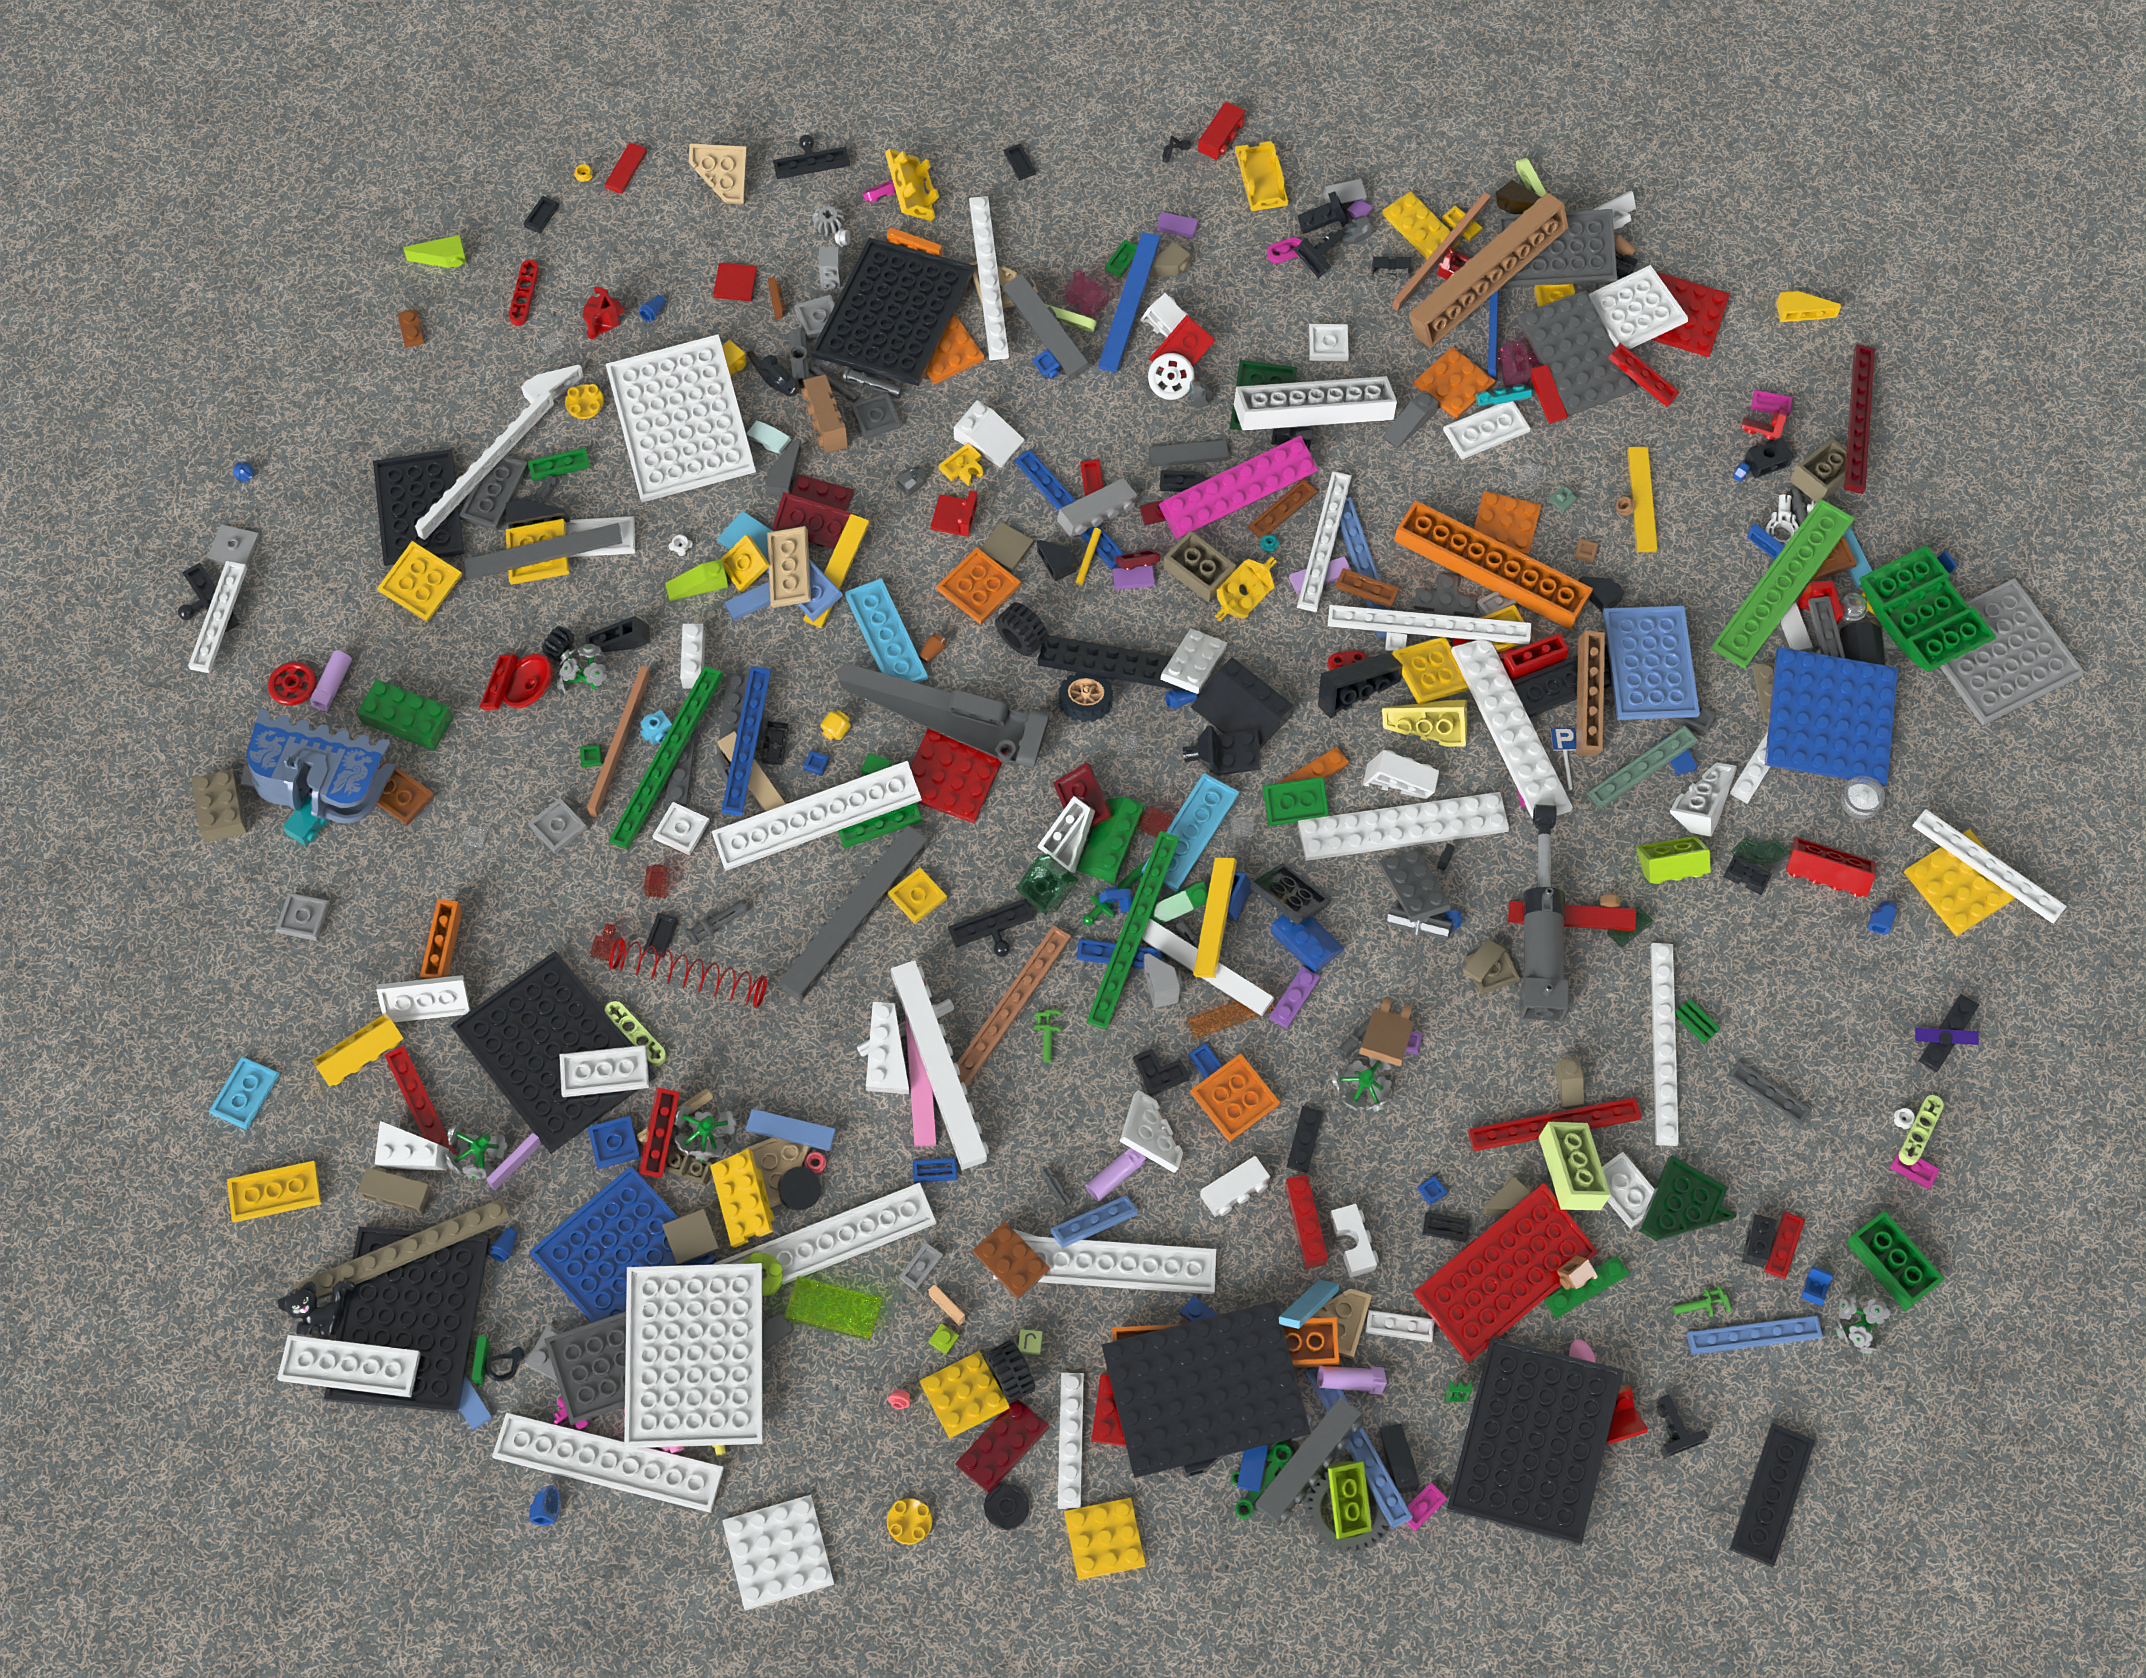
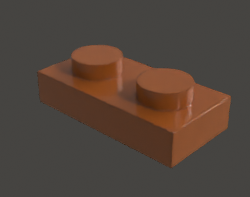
M769 277L768 285L775 319L783 318L782 311H786L784 299L780 300L779 295H782L781 285L776 283L775 277Z
M417 309L399 312L398 318L405 348L424 344Z

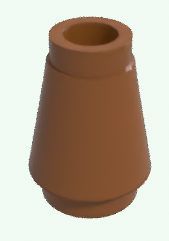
M937 633L929 635L918 655L919 658L928 663L945 649L946 640Z

